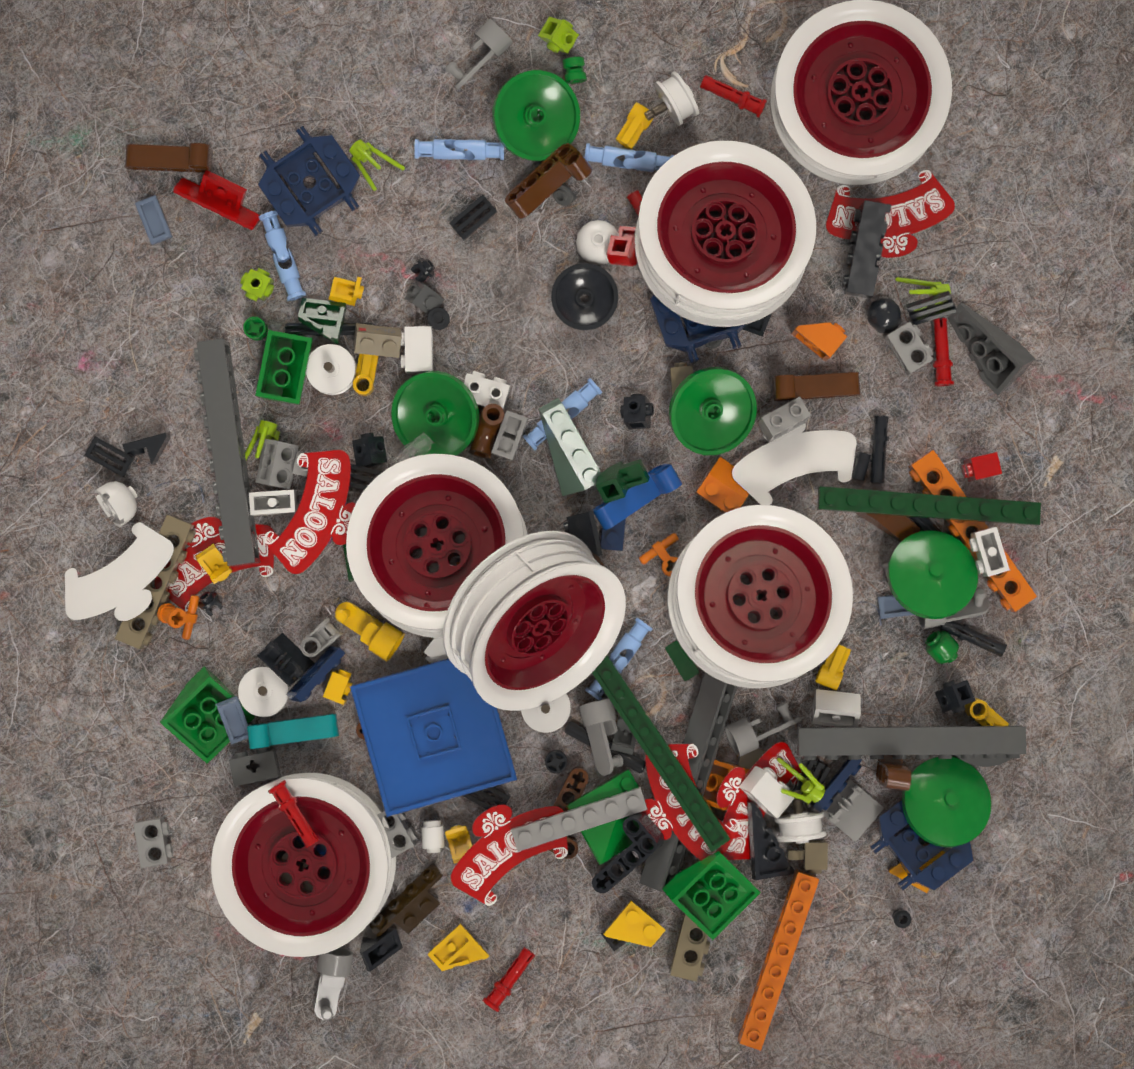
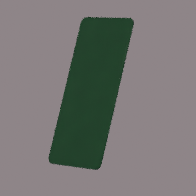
M678 640L665 647L685 682L700 673L694 662L682 649Z

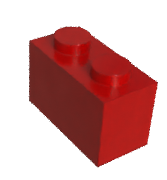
M997 452L963 460L964 465H961L963 476L968 479V482L1002 474Z

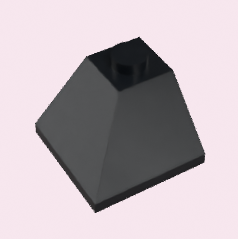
M589 511L566 517L567 522H563L565 532L579 538L595 555L602 556L594 512Z

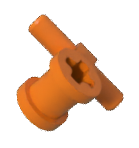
M672 533L661 542L657 541L654 543L649 551L639 557L640 562L644 565L658 555L662 561V572L666 576L671 577L672 571L668 572L666 570L668 567L667 562L674 563L678 558L670 557L665 549L678 541V536Z
M191 595L187 611L176 608L170 603L162 604L157 611L158 619L173 628H180L184 624L182 638L189 640L193 625L197 622L198 614L196 612L199 596Z

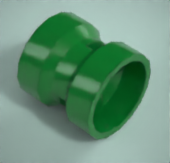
M570 57L562 60L563 68L566 70L564 77L567 84H578L587 81L586 73L583 70L585 66L584 57Z
M250 317L243 325L244 333L254 341L263 340L268 334L267 324L259 317Z

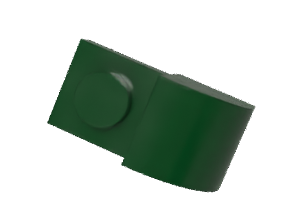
M641 459L623 464L621 461L610 466L600 474L596 487L604 503L624 498L628 488L649 482L650 477Z

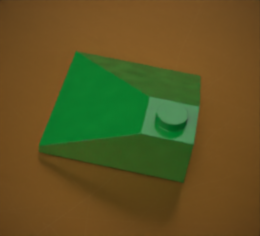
M204 666L188 681L160 723L208 764L230 742L216 704L235 695ZM240 702L246 721L249 724L255 716L249 713Z
M626 770L611 777L566 807L568 810L638 788V785L631 772ZM629 816L581 831L599 865L633 844L623 830V822ZM633 820L634 825L639 828V824Z
M719 851L679 872L662 889L670 900L712 940L761 893Z

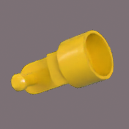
M343 602L336 608L335 618L337 621L361 636L360 641L369 646V651L386 662L394 655L405 636L404 632L388 622L382 623L351 602Z

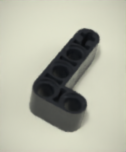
M644 812L630 815L623 822V830L633 844L594 876L592 887L596 892L601 894L608 892L664 843V835ZM633 820L639 824V828L634 825ZM648 838L653 840L654 845L649 843ZM632 851H635L639 858L635 857ZM617 864L622 866L623 871L618 868ZM609 875L611 879L605 882L604 878Z

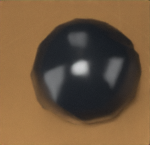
M879 298L870 304L867 310V319L869 324L878 333H891L901 323V310L892 299Z

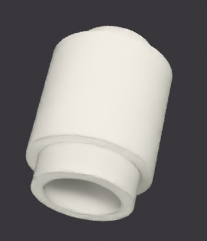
M441 820L423 821V827H421L422 849H427V853L441 852L440 848L445 847L444 828L441 825Z

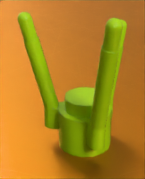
M359 139L349 149V152L353 155L351 160L358 166L373 191H376L377 188L361 161L365 163L368 160L380 170L381 166L371 157L372 152L395 167L405 170L403 165L374 148L369 142L365 143Z
M900 277L895 279L897 282L930 287V289L909 290L910 294H929L930 297L949 291L951 294L949 284ZM948 300L935 303V305H936V304L943 303V302H946V301H948ZM926 306V307H923V308H920V309H916V310H914V311H918V310L927 308V306Z
M260 420V424L256 426L255 433L245 452L246 460L258 438L260 440L255 458H259L265 439L272 440L274 438V440L279 441L280 431H277V424Z
M777 758V761L803 782L801 787L803 795L782 789L781 793L803 800L807 804H810L811 801L816 803L822 799L825 793L824 785L818 782L802 763L799 764V767L810 780L804 778L781 758Z

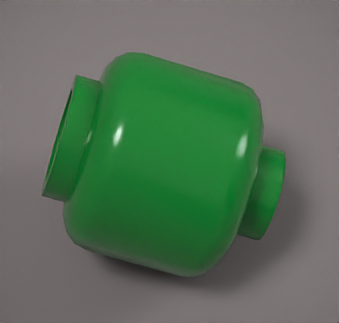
M935 631L926 639L925 650L938 664L951 663L957 658L959 644L948 632Z

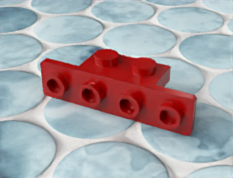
M208 170L203 174L201 185L181 178L173 189L175 194L250 230H253L260 221V214L242 206L247 189Z

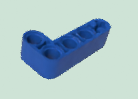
M663 464L647 472L650 477L649 482L628 488L624 498L608 503L603 502L594 508L593 512L604 530L612 528L659 495L670 493L680 487L682 482L671 464Z

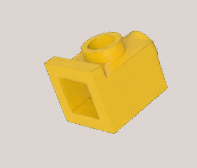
M339 669L338 672L333 671L323 697L342 705L346 704L347 699L343 697L344 695L348 696L351 691L350 686L353 685V683H350L352 673Z

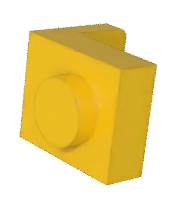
M357 276L356 282L334 277L329 300L355 306L357 298H362L364 286L360 285L362 277Z
M214 544L195 556L196 560L210 576L213 584L225 580L232 572L231 567L228 566L227 562L223 561L222 553Z
M461 825L453 826L448 831H445L454 864L458 863L463 855L473 846L467 827Z

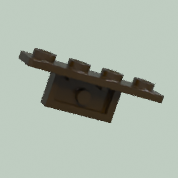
M434 863L424 869L421 875L407 885L405 890L369 923L370 928L377 937H380L393 923H396L409 934L441 904L428 891L443 877V874Z

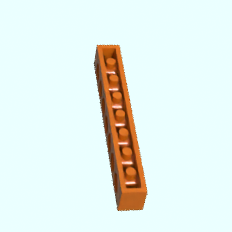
M934 450L908 466L911 470L909 474L916 483L920 482L923 486V494L940 495L942 490H947L950 496L967 497ZM930 471L937 475V481L934 484L927 481V474ZM946 519L950 525L948 526L950 533L955 538L959 537L961 542L971 552L974 560L977 561L976 551L972 552L970 548V538L966 536V529L972 526L976 532L988 529L986 523ZM1004 550L1010 570L999 575L987 577L988 581L986 583L993 592L997 591L1001 599L999 601L1006 611L1016 612L1035 599L1037 595ZM1008 581L1014 584V591L1010 594L1004 588Z
M795 869V874L793 875L738 1036V1041L742 1045L760 1051L762 1049L820 880L815 875Z

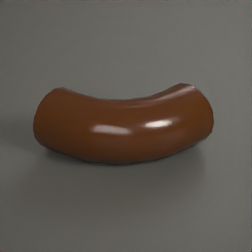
M488 404L484 407L479 419L477 433L469 450L472 455L485 459L491 458V452L504 419V411L501 406Z

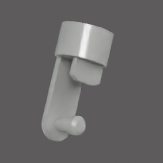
M490 18L475 33L478 39L470 46V49L475 51L483 43L489 49L465 75L456 66L455 62H450L446 66V71L450 72L458 80L454 86L457 90L493 54L499 58L513 43L510 37Z
M977 588L970 602L955 615L943 619H926L917 616V619L922 629L940 626L946 622L983 615L988 612L990 602L986 598V591L982 588Z
M604 699L579 706L584 728L586 727L597 771L603 776L611 774L614 766L621 767L623 765L621 755H614L613 758L611 755L607 736L616 734L618 731L615 722L617 718L610 699Z
M783 702L777 705V711H780L785 724L756 737L752 726L762 722L760 718L750 723L746 718H742L725 726L724 729L734 753L741 757L758 749L759 740L800 722V717L793 719L788 709V703Z
M340 947L319 955L317 971L320 972L314 1012L321 1020H330L336 1014L340 989L344 986L345 977L349 976L354 953L348 949Z

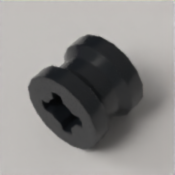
M552 750L546 755L545 766L552 773H560L567 766V757L560 750Z

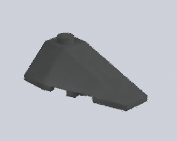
M960 303L956 308L957 312L951 314L948 320L960 341L965 343L970 352L968 356L978 366L980 370L978 374L981 379L998 396L1027 370L1035 358L1018 341L964 303Z

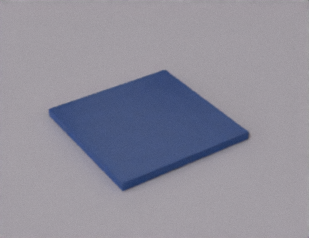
M449 658L350 686L387 817L517 780L498 709L481 698L467 674L458 670Z

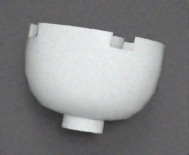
M590 221L582 226L577 234V251L590 264H607L609 260L606 253L611 235L619 236V233L613 225L606 221Z
M115 481L104 484L94 491L99 494L96 496V499L108 518L113 516L116 519L113 522L116 526L121 527L134 517L137 510L135 500L137 494L131 486L126 487L124 484Z

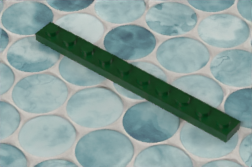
M818 487L817 510L1040 525L1041 503Z
M607 654L592 674L711 852L715 851L731 840L730 836Z

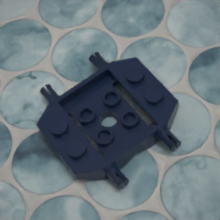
M301 126L300 129L296 130L303 140L301 146L277 162L273 161L267 151L263 152L264 155L262 153L259 155L266 165V171L258 186L286 227L309 226L314 236H318V232L321 234L323 230L317 224L316 219L321 217L326 211L339 205L341 202H346L352 212L355 211V208L358 209L360 207L353 198V192L360 179V174L332 135L312 137L304 126ZM315 152L320 157L324 165L327 167V169L329 170V172L341 188H336L332 180L329 178L325 170L322 168L318 160L313 155ZM281 175L305 208V212L280 178ZM306 178H314L316 185L313 188H306L303 184Z
M655 295L650 298L665 346L683 352L687 351L690 363H694V360L695 362L699 360L695 349L711 341L730 338L733 349L742 346L738 334L746 324L731 327H715L696 323L683 317L689 335L687 337L680 315L666 307Z
M902 800L878 817L880 838L870 848L877 854L884 847H888L899 860L907 873V876L897 883L898 886H901L900 889L902 891L912 883L934 891L973 861L971 843L968 842L952 847L923 870H920L919 868L946 847L936 846L931 843L927 846L921 845L918 841L919 836L910 826L896 837L894 836L895 833L908 824L903 812Z

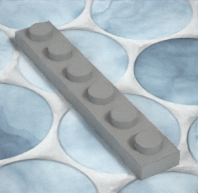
M638 787L513 828L511 832L519 852L648 809L641 788Z

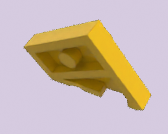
M631 900L603 934L609 938L652 947L666 929Z
M461 923L427 954L441 971L470 964V962L481 959L484 960L490 956Z

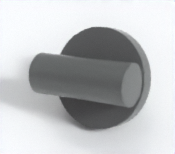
M565 183L553 193L555 201L562 206H567L578 198Z

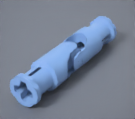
M415 139V159H419V157H433L434 159L485 160L486 158H500V160H504V146L501 142H486V140L434 139L433 141H419V139Z
M586 143L584 158L587 162L602 163L603 166L654 172L655 170L658 171L662 165L675 155L670 157L657 155L656 152L635 151L612 146H605L603 148ZM624 155L625 160L621 161L617 157Z
M270 211L260 215L259 220L263 222L266 231L265 238L269 247L274 252V264L281 283L285 285L288 294L287 301H294L306 296V292L301 288L299 282L300 275L292 252L289 248H286L287 237L284 229L280 227L277 218L278 214L276 211ZM291 259L292 266L288 269H283L278 264V262L284 263Z
M591 378L587 380L588 383L581 389L575 390L562 401L565 409L569 408L567 413L571 420L588 406V402L596 395L602 394L600 388ZM542 420L537 423V426L530 433L522 436L534 451L547 438Z
M639 618L635 619L636 623L629 633L624 634L609 656L620 674L642 645L641 641L648 631H652V628ZM626 649L625 657L621 656L620 652ZM596 679L589 688L586 687L585 689L586 692L597 700L603 699L602 695L605 692Z

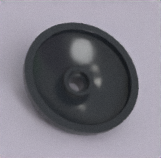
M590 263L575 264L561 272L555 280L551 292L552 306L557 317L567 326L583 331L593 330L607 323L613 316L618 304V289L612 276L603 268ZM582 295H587L589 301L583 303L580 298Z

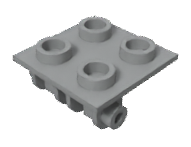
M849 779L844 790L834 797L833 803L823 812L828 820L857 842L884 807Z

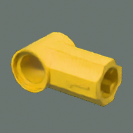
M636 102L627 116L628 120L616 137V141L625 148L633 149L643 131L647 130L654 119L652 118L649 121L646 119L644 113L649 109Z
M359 354L353 388L361 396H368L374 390L379 356ZM361 380L369 381V388L366 391L358 389V383Z
M838 644L835 650L826 658L824 664L821 665L815 682L836 691L844 673L842 671L851 649Z
M975 698L976 701L965 705L966 714L981 726L1009 725L1006 720L983 700ZM980 703L981 711L979 714L974 715L972 711L973 706Z

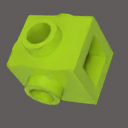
M549 17L538 36L547 43L546 47L552 52L558 53L561 51L568 54L579 34L572 29L573 25L564 19L559 20Z
M260 268L257 271L250 269L249 273L245 272L240 282L242 284L241 289L246 292L244 296L255 302L258 299L265 301L266 297L269 298L274 290V281L269 278L270 273ZM255 280H259V286L253 287Z

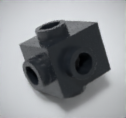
M632 394L630 397H624V405L620 407L623 423L629 430L651 428V416L654 415L653 403H650L643 394Z
M365 433L360 435V439L352 441L356 467H372L387 463L383 436Z
M952 680L942 684L943 689L935 692L943 713L952 710L953 714L965 710L964 705L976 701L968 680L957 684Z

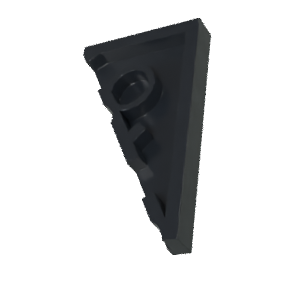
M753 801L747 802L752 879L757 881L795 874L794 868L790 866L785 857V852L779 847L773 831L763 819L761 810L757 808Z

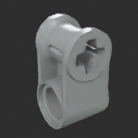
M329 617L302 641L301 651L305 656L316 657L343 635L342 632H338L330 623L331 619ZM325 628L332 634V636H330V635L327 633V631L325 630ZM309 641H315L318 647L316 652L312 654L308 653L305 648Z

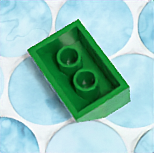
M268 330L255 394L256 397L300 405L313 338Z

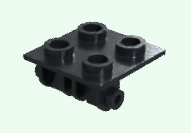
M283 632L274 641H270L265 649L257 655L289 687L314 664Z

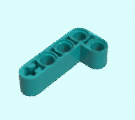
M336 714L247 726L250 749L339 736Z

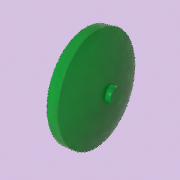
M542 70L522 72L510 78L498 91L492 109L493 127L499 141L513 155L529 161H543L561 145L571 144L574 141L580 125L579 103L571 87L559 76Z
M707 367L690 374L676 388L669 405V422L674 435L687 449L701 455H719L737 447L750 433L757 414L756 397L749 383L738 373L723 367Z
M427 371L417 374L399 388L393 400L391 417L395 433L401 443L417 456L427 454L457 456L475 438L479 425V411L476 400L469 388L461 380L448 373Z
M921 531L908 536L896 547L888 563L887 579L893 596L907 611L926 619H943L960 612L970 602L977 588L978 570L971 552L961 541L943 532Z
M938 757L923 762L911 772L909 791L903 790L902 807L908 824L923 840L940 847H956L972 841L984 830L991 814V795L984 778L972 765L954 757L952 759H938Z

